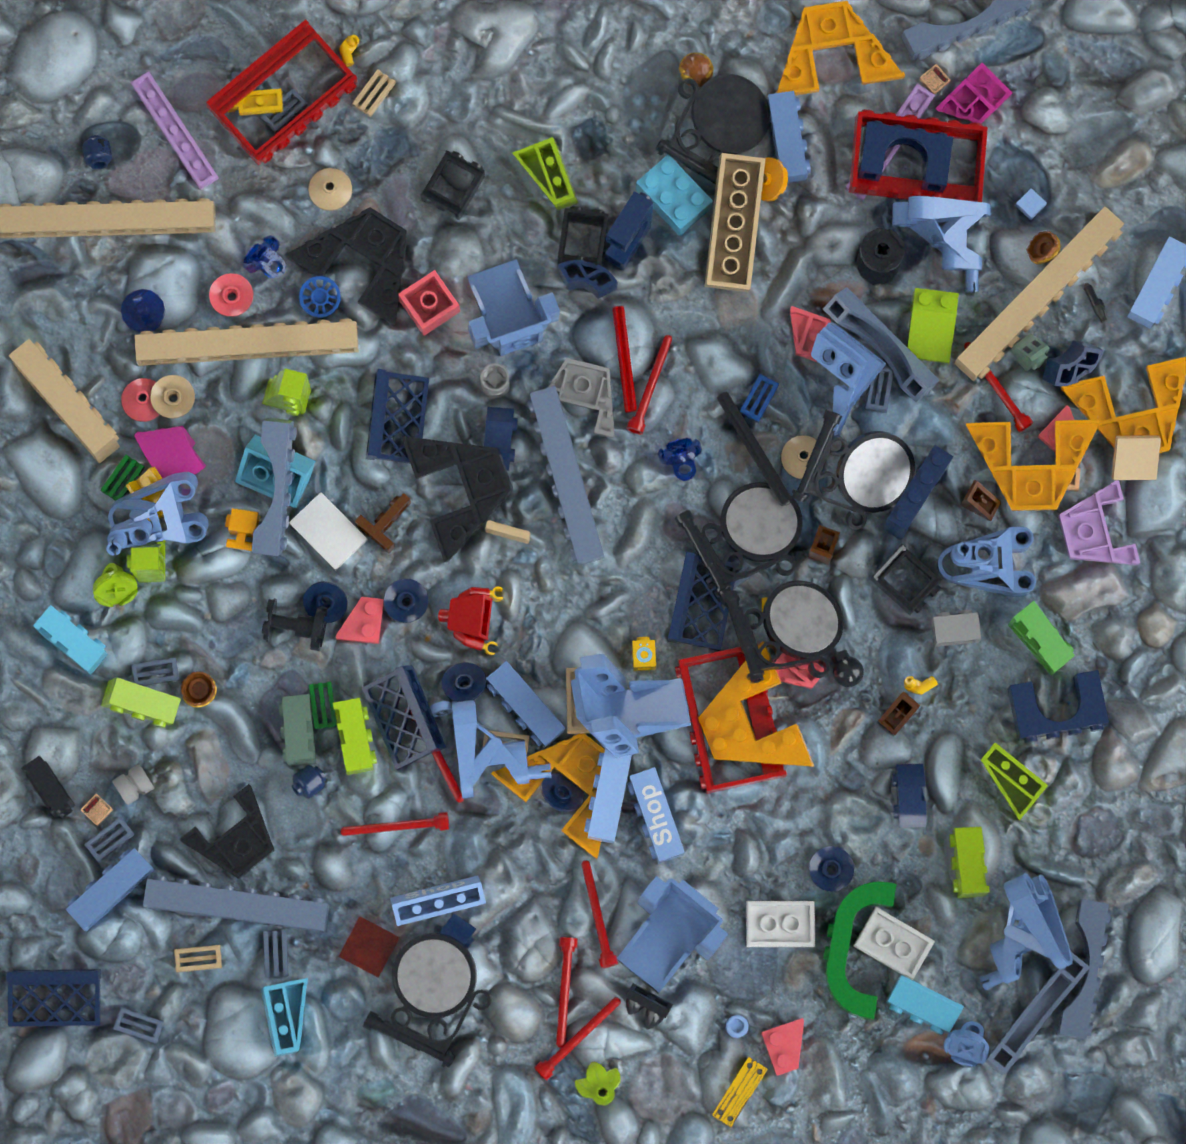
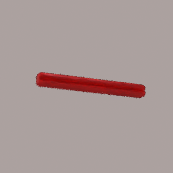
M615 306L612 312L624 408L626 413L636 412L637 406L625 310L623 306Z

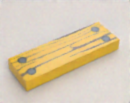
M748 1057L712 1116L731 1128L768 1069Z

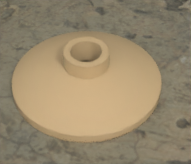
M335 168L320 170L312 177L309 183V196L312 202L320 209L326 211H334L344 207L352 195V184L349 177L343 171ZM328 184L334 185V188L332 190H327L326 186Z
M168 375L162 377L154 384L150 400L154 410L159 415L175 419L184 416L191 410L195 401V392L191 383L184 377ZM173 395L178 397L175 402L170 401V397Z
M796 436L785 444L781 454V461L788 474L802 479L807 468V462L817 441L810 436ZM806 452L808 458L802 459L800 453Z

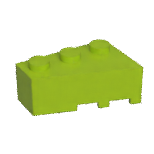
M553 137L512 152L558 211L578 203L560 150Z
M286 368L278 373V376L274 375L273 379L270 378L268 380L262 404L286 410L285 412L289 415H304L311 393L307 374Z
M166 540L159 542L151 541L141 546L131 547V554H127V567L130 568V572H132L139 583L166 582Z

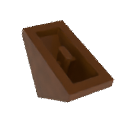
M974 480L960 506L986 520L992 521L1001 501L982 484Z
M819 525L808 558L829 565L840 532Z
M903 691L878 722L895 736L915 714L920 705Z

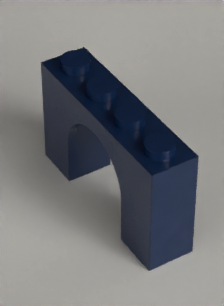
M881 121L867 122L863 133L857 178L879 182L883 173L885 152L895 145H908L916 149L924 161L921 189L943 193L948 181L953 137L943 132L929 133L921 128L913 130L898 124L892 126L885 125Z
M635 191L633 192L606 235V242L611 245L605 253V260L623 271L651 228L653 202L648 195L642 192L640 194Z
M936 445L933 446L887 518L883 530L902 541L928 496L948 469L954 456Z
M1099 671L1077 673L1073 677L1078 708L1074 717L1063 722L1052 721L1042 715L1036 703L1032 682L1010 685L1007 690L1017 740H1024V743L1027 744L1037 742L1039 737L1046 736V739L1050 740L1059 738V734L1067 732L1069 736L1081 734V730L1090 729L1091 732L1104 730L1103 726L1109 723Z

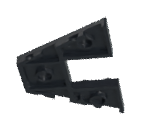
M369 207L359 215L350 217L344 223L335 228L328 229L313 240H308L300 247L284 254L287 259L314 276H325L345 245L368 258L381 268L359 298L358 304L392 326H396L399 303L398 294L400 293L407 230Z
M402 436L416 479L454 465L458 467L470 506L430 520L443 561L447 563L513 492L500 449Z

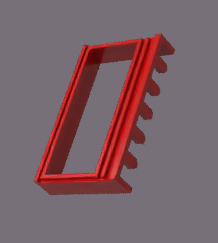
M305 19L207 100L206 105L210 112L259 166L262 162L264 164L269 162L274 157L273 153L279 148L282 150L287 147L294 135H301L307 129L306 125L312 120L313 122L318 121L324 115V110L328 107L333 108L336 106L343 94H350L357 87V76L352 73ZM314 40L345 77L260 148L255 150L224 114Z
M872 110L858 111L855 117L849 193L909 200V197L928 196L982 202L988 127L975 122L961 124L957 120L944 122L934 117L919 119L915 115H905L903 117L896 116L892 112L878 114ZM881 121L885 125L892 126L898 124L907 129L921 128L929 133L943 132L953 138L977 141L974 186L947 183L944 192L939 193L922 190L923 180L881 176L879 182L857 178L861 127H865L867 122Z
M740 647L678 660V666L675 667L676 677L683 680L692 732H689L691 745H696L697 754H694L696 767H701L702 775L699 776L701 789H706V794L785 778L787 776V772L782 764L761 763L763 775L718 785L713 783L688 667L737 657L740 668L746 661ZM768 690L746 699L756 741L777 732L773 722L772 707L768 700Z

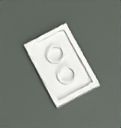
M321 492L289 522L335 571L368 540Z
M746 901V947H815L814 901Z
M875 907L853 947L897 973L913 980L935 941Z

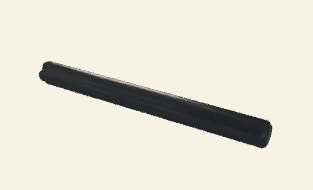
M721 393L717 396L719 404L780 505H788L793 501L792 497L729 393Z

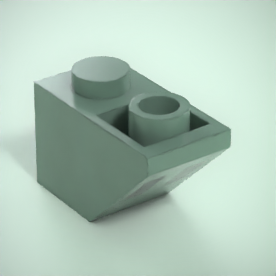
M1030 333L1015 344L1010 352L1027 372L1031 368L1035 371L1044 364L1050 348Z

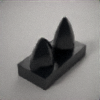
M634 983L625 996L627 997L626 1010L629 1015L638 1013L644 1007L647 1008L645 1012V1026L647 1030L656 1027L664 1018L666 1019L673 1006L668 1001Z

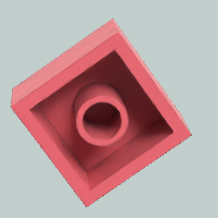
M435 270L398 294L400 303L423 336L460 313V305Z

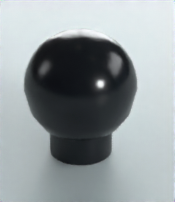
M842 650L831 657L834 664V679L838 684L844 687H853L862 680L864 675L863 665L858 659L850 656L847 650Z

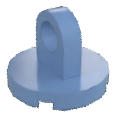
M973 1021L965 1023L959 1030H953L948 1033L944 1042L945 1052H949L952 1060L964 1066L973 1067L979 1063L984 1064L990 1053L989 1045L983 1038V1027Z

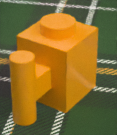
M232 508L231 514L226 516L225 527H228L230 534L237 535L236 540L227 539L226 547L252 551L253 542H247L246 538H253V531L259 526L260 515L258 512Z

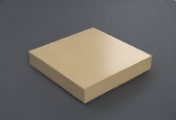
M1159 435L1116 436L1111 478L1113 480H1157L1161 437Z

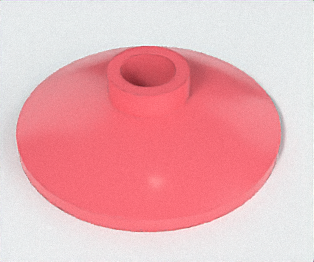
M233 273L222 275L211 285L209 291L210 303L221 315L227 317L239 316L246 312L252 304V286L241 275ZM234 294L236 298L231 301L228 299V296Z
M141 378L132 381L124 389L121 398L122 407L125 413L133 420L147 422L159 416L150 400L151 390L156 381ZM141 395H146L147 399L145 401H139Z

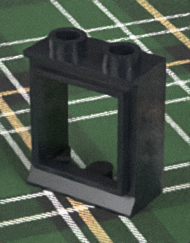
M446 150L421 193V201L426 202L428 199L436 203V207L439 210L444 211L447 209L453 212L455 218L460 221L485 178V170L477 162L472 161L470 163L464 160L460 153L456 151L451 153ZM448 161L475 175L459 204L432 190Z
M577 206L565 208L557 264L571 260H585V262L602 265L608 214L598 209L584 211L581 207ZM569 222L601 227L597 259L564 254Z
M903 544L899 546L870 579L909 615L914 611L918 614L926 605L924 600L929 595L931 597L936 595L941 589L939 584L942 581ZM904 556L931 580L911 602L884 579Z
M40 755L21 767L53 816L64 818L72 813L73 810L71 808L76 805L48 763Z

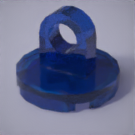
M269 235L262 239L264 242L261 245L257 243L248 251L244 257L243 268L249 273H254L260 269L269 278H279L284 275L286 264L276 253L280 246L279 240L275 236ZM273 261L278 265L276 273H273L270 268Z
M146 289L131 292L126 296L121 306V315L124 323L129 329L138 333L143 331L153 332L160 327L166 312L164 303L159 295Z
M683 438L668 443L664 450L660 448L657 455L661 464L672 465L674 474L679 480L688 481L696 474L694 458L702 452V447L697 439L692 441L691 438ZM682 465H689L691 471L684 474L679 471V468Z

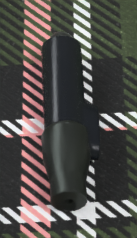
M1085 283L1084 291L1093 307V311L1101 323L1107 321L1102 299H1098L1092 285Z

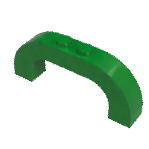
M870 882L855 888L840 903L835 913L833 924L828 925L827 937H830V944L825 946L823 959L827 960L825 969L826 984L830 995L837 1005L845 1012L858 1018L874 1020L878 996L860 993L853 989L847 981L845 968L853 921L857 912L864 907L880 906L892 908L897 885L895 883Z

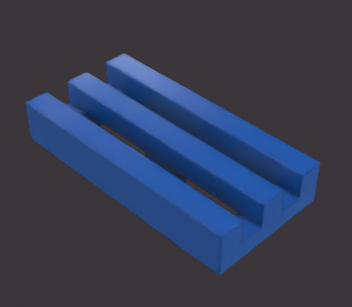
M759 374L740 409V413L759 423L779 383ZM761 381H764L765 384L751 410H746ZM772 385L773 387L769 395L767 396L763 406L761 407L758 415H755L754 412L757 409L761 399L763 398L768 386Z

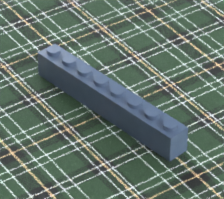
M553 386L530 393L531 399L527 400L530 412H535L537 421H533L536 433H541L543 442L539 444L542 454H547L549 463L545 465L549 477L553 476L555 484L551 485L555 498L559 497L561 505L557 506L560 518H565L567 527L563 528L566 539H571L573 548L570 549L573 562L577 561L579 566L605 559L557 388Z
M153 876V879H147L143 901L145 908L323 933L326 930L329 905L324 903L325 899L312 897L311 901L302 900V896L289 894L288 898L279 897L280 893L266 891V895L257 894V890L244 888L243 892L234 891L235 887L221 885V889L212 888V884L206 882H199L197 886L190 885V881L184 879L168 882L167 877Z

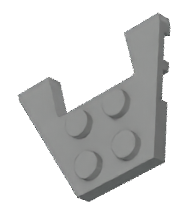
M566 358L549 387L556 386L560 402L599 411L594 434L614 438L610 369ZM535 412L531 413L530 418L537 420Z

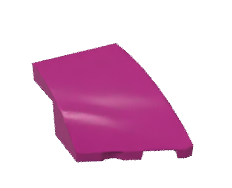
M982 62L936 107V110L970 122L982 124L1013 92Z
M175 426L168 429L160 428L147 432L139 431L134 434L148 462L157 469L162 478L180 472H190L195 475L206 467L205 463L193 449L196 444L183 426Z

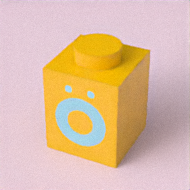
M637 637V641H632L633 671L656 670L655 640H650V637Z

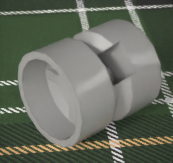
M497 363L484 367L480 375L481 388L484 394L491 398L504 396L509 389V373L507 369Z
M140 764L129 769L127 776L122 774L112 780L127 805L136 801L140 793L145 795L154 789L152 782Z

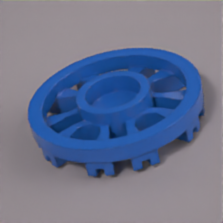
M315 276L308 279L302 285L299 300L302 308L311 316L326 317L338 308L341 294L339 287L332 279L325 276ZM316 280H323V286L318 287ZM312 282L316 289L313 290L309 283ZM327 282L331 283L327 290L324 289ZM335 288L337 295H329L328 292ZM304 289H309L312 294L309 296L303 295ZM329 297H330V298H333V299H337V302L334 303V302L328 301V299H329ZM311 298V302L304 304L303 300ZM312 303L316 305L314 312L308 309ZM326 303H329L333 307L328 312L324 307ZM318 306H322V314L318 313Z

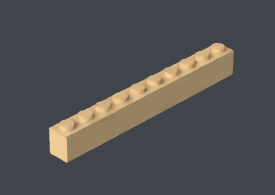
M200 198L197 201L188 202L186 199H176L175 202H166L165 200L158 199L153 200V203L133 200L131 203L110 201L109 204L90 201L82 205H78L76 202H66L65 205H56L55 203L48 202L43 203V206H34L31 203H23L21 206L0 204V238L216 233L214 201H210L207 198Z
M1105 206L963 351L954 364L973 382L978 377L982 379L990 371L988 366L993 361L997 364L1005 355L1003 351L1008 346L1012 348L1020 340L1018 337L1022 331L1027 333L1035 324L1033 320L1037 316L1043 317L1050 309L1048 305L1052 301L1056 303L1063 296L1064 292L1062 290L1067 285L1072 287L1079 279L1077 275L1082 270L1086 272L1093 265L1094 262L1091 260L1096 255L1101 257L1108 249L1106 245L1111 240L1115 242L1123 234L1121 229L1124 223Z
M341 319L335 323H330L329 320L317 321V324H308L305 321L296 322L295 325L275 323L270 327L254 324L251 325V328H242V326L235 325L230 326L229 329L221 330L219 327H209L205 331L188 328L184 332L164 330L162 333L156 334L152 331L140 332V335H135V353L138 366L359 352L357 322L352 321V319Z

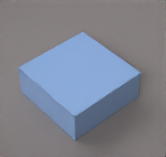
M1031 188L1015 206L1032 220L1046 206L1047 202Z

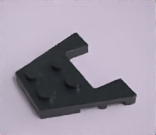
M250 784L233 796L247 813V816L212 844L208 843L196 826L180 838L182 843L238 879L275 851Z

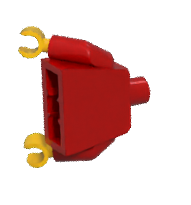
M499 586L493 588V590L482 587H470L460 593L458 597L450 600L449 609L439 610L438 620L439 622H448L447 629L453 632L454 638L464 646L479 651L484 649L487 655L492 656L495 653L488 651V645L496 647L498 645L492 641L484 643V640H488L492 600L500 602L503 597L495 596L494 592H502L503 589Z

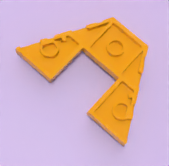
M847 1L804 7L777 93L794 91L796 96L819 92L812 51L854 44L861 85L903 79L905 73L901 72L891 59L890 54L882 48V44L873 33L871 34L863 24V20L859 15L855 14Z
M1186 357L1146 366L1157 407L1154 409L1116 417L1105 375L1082 380L1072 385L1061 386V390L1088 420L1100 419L1097 430L1113 448H1115L1116 436L1159 435L1161 437L1159 453L1168 452L1172 443L1182 390L1186 379Z
M1100 419L1055 421L1056 465L1011 466V422L966 423V427L1012 511L1057 510L1100 424Z
M764 641L758 645V649L764 644ZM765 647L761 655L769 661L771 656L768 648ZM745 661L698 717L714 759L814 767L798 724L789 726L756 741L741 701L781 684L777 671L772 669L764 671L765 674L762 681L751 683L746 677L750 671Z
M577 734L570 739L527 756V765L536 766L550 763L551 770L541 772H552L555 768L589 795L561 832L597 859L601 841L588 839V833L584 832L586 819H591L593 811L588 809L591 796L596 797L597 788H593L595 774L600 775L602 766H597L600 752L604 753L605 749L586 734ZM507 767L491 773L494 778L525 803L545 779L529 780L528 784L518 785Z

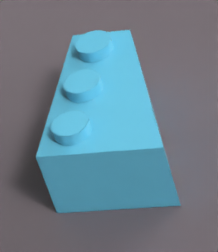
M50 605L33 626L44 638L91 675L108 655L104 650L106 646L97 638L93 641L87 636L89 632L80 624L75 626L70 621L72 618L62 610L59 612Z
M308 978L270 985L261 989L274 1057L297 1053L300 1050Z

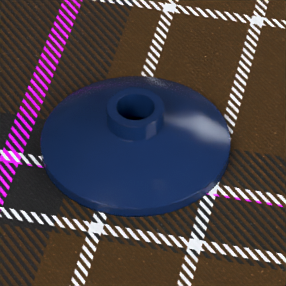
M400 579L393 582L387 588L384 595L386 612L392 619L401 623H411L420 619L428 607V594L425 588L413 579ZM409 599L411 603L408 606H404L402 601Z
M322 581L312 584L306 590L303 597V605L307 614L314 617L318 606L327 607L328 617L325 616L324 621L333 623L344 616L348 600L346 594L339 586L331 582ZM323 597H328L331 601H325Z
M468 662L451 666L442 677L443 692L449 699L456 702L478 698L485 690L487 683L484 671L479 666Z
M561 773L551 774L552 778H545L541 784L542 796L553 808L563 812H571L577 810L582 805L584 792Z
M828 846L821 848L813 855L809 864V874L817 887L825 891L835 892L842 890L851 882L854 876V863L851 856L842 848ZM833 866L835 873L829 874L827 867Z

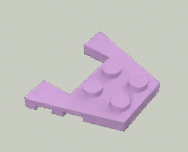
M1119 480L1114 481L1058 516L1069 559L1127 565L1140 564L1136 544L1113 549L1102 505L1123 501L1124 498Z

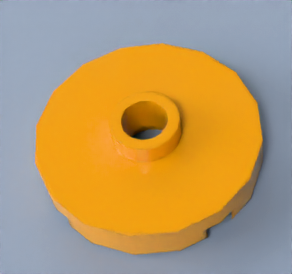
M771 157L765 159L761 200L769 202L778 199V196L786 190L788 183L787 169L784 168L780 160Z

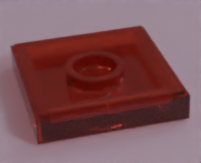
M359 916L338 957L379 978L400 937Z

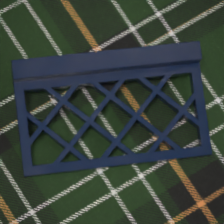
M377 369L374 379L365 459H379L410 464L409 458L401 451L405 446L403 445L399 448L392 440V437L400 431L404 436L409 437L404 428L413 422L418 428V434L414 438L423 439L429 378ZM389 378L398 379L403 387L394 393L389 387ZM413 382L423 383V391L417 396L409 388V385ZM404 389L413 398L405 405L396 396ZM392 398L401 407L393 414L386 408V403ZM414 401L421 408L420 413L415 417L406 408ZM402 410L410 418V421L403 426L394 418ZM391 419L398 430L389 436L384 430V424ZM387 441L396 450L391 455L381 454V447Z
M686 551L668 642H679L721 651L729 611L726 606L725 610H723L721 607L723 605L722 601L719 603L712 593L718 589L717 586L710 590L704 579L710 576V573L708 572L701 577L697 571L698 561L702 562L699 556ZM726 562L724 567L733 568L732 572L737 573L735 569L739 564ZM695 574H696V575L698 576V578H699V579L696 580V581H694V579H695ZM735 581L730 583L732 586L731 590L734 589ZM702 582L708 592L697 598L692 588L694 585ZM710 594L716 605L705 611L699 601ZM692 596L694 601L690 603V598ZM697 603L703 614L692 620L688 614V608ZM719 608L723 614V619L714 624L708 614ZM705 616L712 627L701 633L695 622ZM687 617L690 622L685 625ZM690 625H693L699 634L693 639L682 638L684 629ZM719 625H721L720 632H719V630L717 629V627H718ZM713 629L719 636L717 645L708 643L704 638V635ZM701 637V639L703 640V642H701V641H696V640Z
M412 665L400 666L394 672L362 687L396 770L435 751L446 748ZM396 676L400 683L398 691L389 688L391 679ZM378 687L383 689L380 700L373 698L372 688ZM387 691L396 695L393 706L384 703ZM401 697L408 702L406 712L397 708ZM382 707L391 710L388 721L382 719L380 715ZM396 712L404 715L401 727L392 723ZM409 718L416 721L415 733L406 729ZM391 727L400 730L397 741L390 739L389 732ZM404 733L413 736L410 748L401 744ZM418 739L424 741L427 750L423 752L414 750ZM399 748L408 751L406 760L401 763L397 756Z
M101 969L9 970L6 972V982L8 981V1027L101 1025ZM73 984H81V986L77 989ZM85 984H95V994L88 1000L79 990ZM13 985H22L28 991L21 1001L13 994ZM39 985H46L52 991L44 1000L34 992ZM62 985H69L75 991L67 1000L57 992ZM76 993L86 1002L78 1012L68 1003ZM30 994L40 1002L32 1012L22 1003ZM53 994L63 1002L55 1012L45 1003ZM94 998H95V1006L91 1003V1001H92ZM13 1000H14L16 1003H18L14 1008H13ZM19 1005L29 1014L24 1021H14V1010ZM42 1005L52 1014L46 1021H40L34 1015ZM65 1005L75 1014L67 1021H63L57 1015ZM89 1005L95 1011V1020H86L79 1013ZM30 1017H32L35 1021H27V1020H28ZM53 1017H55L58 1021H50V1020H51Z

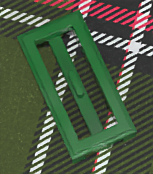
M126 454L101 488V492L114 501L124 497L129 491L126 485L118 496L114 494L134 466L137 469L126 485L129 482L136 481L145 467ZM129 462L130 464L128 465L124 473L121 475L119 480L116 482L114 487L111 489V491H108V489L111 487V485L116 480L118 475L121 473L123 468Z
M332 682L309 684L315 730L337 727L336 713L333 706ZM323 688H328L332 718L330 723L327 721ZM315 689H319L323 724H319Z

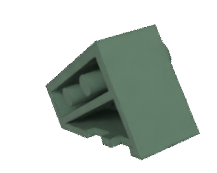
M310 695L282 697V703H279L280 717L284 718V725L281 726V737L285 739L286 747L283 748L284 761H287L290 767L317 764Z

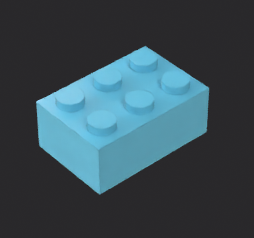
M666 155L636 182L635 190L639 194L640 192L645 193L652 199L653 209L679 237L712 209L713 200L669 155Z

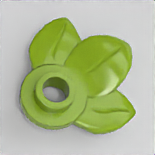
M591 1062L587 1068V1078L575 1080L576 1089L584 1098H593L594 1102L598 1105H608L613 1101L615 1096L614 1090L620 1084V1073L617 1068L606 1071L601 1064ZM601 1090H606L607 1094L605 1096H600L599 1092Z

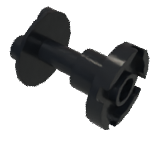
M877 228L870 231L864 237L856 265L860 276L872 285L885 284L892 281L897 275L905 254V245L899 234L891 229Z
M269 599L266 608L268 621L264 620L262 627L263 640H266L268 643L270 642L274 628L295 631V636L311 639L310 650L320 652L327 625L324 617H328V608L318 606L315 617L299 614L297 618L277 615V599Z

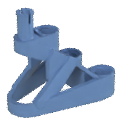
M928 196L909 197L908 202L893 203L892 226L910 227L927 240L931 247L942 252L943 270L965 271L966 293L979 292L978 282L979 271H982V257L966 247L967 229L980 218L991 216V205L982 202ZM946 222L941 228L939 227L938 223Z
M190 472L175 473L116 500L108 514V520L112 528L107 537V552L114 556L115 552L118 555L121 549L141 546L151 541L167 540L191 543L202 540L209 525L207 517L202 513L184 514L181 504L182 501L190 500L194 496L198 486L197 477ZM180 484H188L190 489H184ZM165 489L156 503L141 499ZM117 508L131 510L130 519L119 523L115 518L114 511ZM160 510L163 511L167 529H161L157 514ZM191 525H199L201 529L196 530Z
M1009 527L964 543L952 545L944 550L938 558V573L942 579L949 583L1010 597L1027 596L1036 586V578L1029 571H1013L1012 553H1022L1028 550L1033 542V533L1026 527ZM1016 536H1024L1027 541L1026 544L1017 543ZM997 547L1001 548L1002 569L998 566ZM978 551H987L989 558L981 559L978 556ZM951 553L953 563L958 566L971 568L970 574L948 575L942 565L944 557ZM999 577L1009 587L978 581ZM1018 580H1027L1029 583V587H1020L1018 584Z
M475 699L460 702L452 701L463 799L474 798L473 785L477 782L485 768L491 765L505 764L518 785L528 784L529 780L552 778L551 771L541 772L551 770L550 763L536 766L527 765L525 741L502 743L500 737L495 736L477 721ZM478 727L490 739L475 756L476 731Z
M1025 873L1004 883V889L1010 902L1007 926L1004 929L1005 938L990 944V951L998 970L980 977V982H986L982 984L985 990L1003 982L1009 984L1018 980L1021 974L1022 954L1032 950L1045 957H1049L1060 970L1072 964V954L1053 894L1046 879L1041 874L1030 878ZM1015 920L1019 921L1018 926L1013 925Z

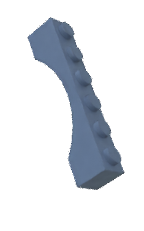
M994 0L986 10L971 20L953 25H932L922 22L904 30L901 39L912 61L917 58L922 60L930 56L931 52L935 50L943 51L947 49L951 43L966 41L970 38V35L976 32L982 34L989 30V27L997 24L999 26L1015 15L1017 17L1025 15L1032 1Z
M848 287L835 294L823 308L838 325L862 337L881 354L893 370L900 387L915 402L926 396L940 381Z
M266 418L262 423L261 444L267 451L272 463L275 476V490L267 515L262 523L253 531L252 553L279 556L287 547V537H284V533L289 525V515H286V510L291 502L288 486L291 485L293 479L290 463H293L295 450L292 449V440L296 439L297 428L294 427V421Z
M1086 899L1079 900L1075 924L1081 933L1085 945L1086 964L1090 968L1085 973L1082 985L1075 998L1060 1012L1056 1034L1058 1036L1086 1040L1087 1036H1091L1093 1023L1090 1022L1091 1013H1095L1097 1000L1093 999L1094 992L1098 991L1100 986V977H1097L1098 968H1102L1104 962V955H1101L1102 946H1106L1108 933L1104 932L1106 923L1109 924L1111 919V910H1108L1109 904Z
M1071 953L1073 961L1070 966L1061 970L1058 968L1055 970L990 1052L986 1063L999 1074H1006L1037 1031L1090 968L1075 954Z

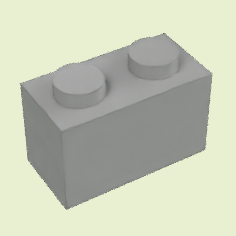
M962 610L957 615L941 612L937 613L936 617H933L931 620L934 647L979 643L981 640L978 612L972 613V610Z

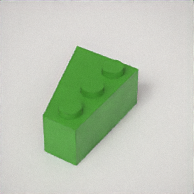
M1032 601L1015 615L1008 624L1011 630L1051 676L1075 656L1072 646L1062 639L1058 630L1050 623L1035 601Z

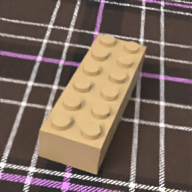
M721 153L719 156L704 287L748 292L751 289L766 158Z
M28 339L8 356L19 372L100 464L120 448L117 442L119 439L116 435L117 433L109 424L104 425L105 421L95 407L89 408L91 405L80 390L77 393L75 392L77 389L66 374L61 376L63 373L52 358L47 360L48 355L38 342L33 343Z

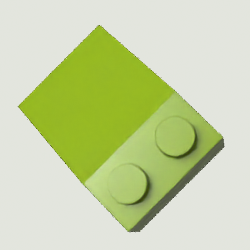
M921 288L914 289L907 348L919 360L950 363L959 293Z

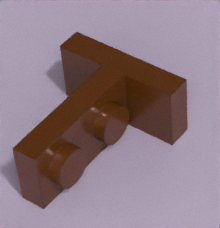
M404 493L400 497L397 495L390 502V509L386 513H380L375 519V525H372L361 514L355 520V524L390 554L395 545L384 533L411 504V499Z

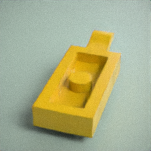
M280 88L252 91L228 112L239 110L240 116L283 112L282 90Z

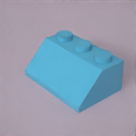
M254 435L245 447L235 482L273 498L275 476L272 463L267 451L261 444V437ZM296 452L293 463H290L293 479L291 485L288 486V493L291 494L290 506L293 508L297 507L315 465V460Z
M903 975L897 978L886 1001L890 1005V1010L898 1014L905 1012L911 1015L910 1020L920 1025L923 1022L930 1025V1030L939 1035L950 1033L964 1008L959 1003Z

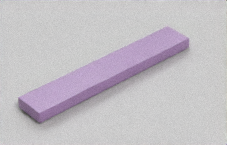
M148 71L130 82L198 188L201 190L218 180L217 174L150 72Z
M917 83L896 113V116L915 115L920 119L934 99L935 94ZM895 145L885 152L883 172L901 145ZM850 182L845 188L847 191H849ZM854 194L863 201L867 196L862 194Z

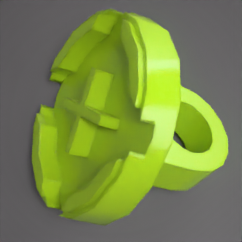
M110 563L104 568L102 576L98 577L93 583L92 591L95 601L100 605L114 607V605L119 604V606H123L136 597L138 585L133 575L124 572L123 568L115 563Z

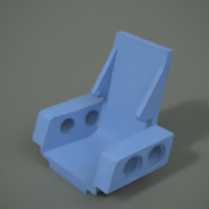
M517 259L467 276L481 317L468 321V332L475 349L491 344L495 349H498L500 356L541 343L543 331L550 323L559 321L560 309L553 292L538 297L534 306L531 292Z
M829 322L817 334L811 356L847 384L836 385L833 393V412L842 415L840 423L833 429L835 431L833 436H840L852 407L886 363L837 324ZM851 365H852V367H853V372H852V373L850 372V366H851Z
M604 654L580 657L581 667L575 669L576 679L571 680L577 719L616 758L639 753L637 737L691 725L683 680L681 678L673 680L630 681V689L628 690L625 676Z
M656 876L642 893L637 903L651 916L637 931L617 957V960L657 993H660L693 950L708 961L723 943L728 933L720 927L723 919L716 914L719 908L684 880L679 884L674 879L669 878L665 883Z

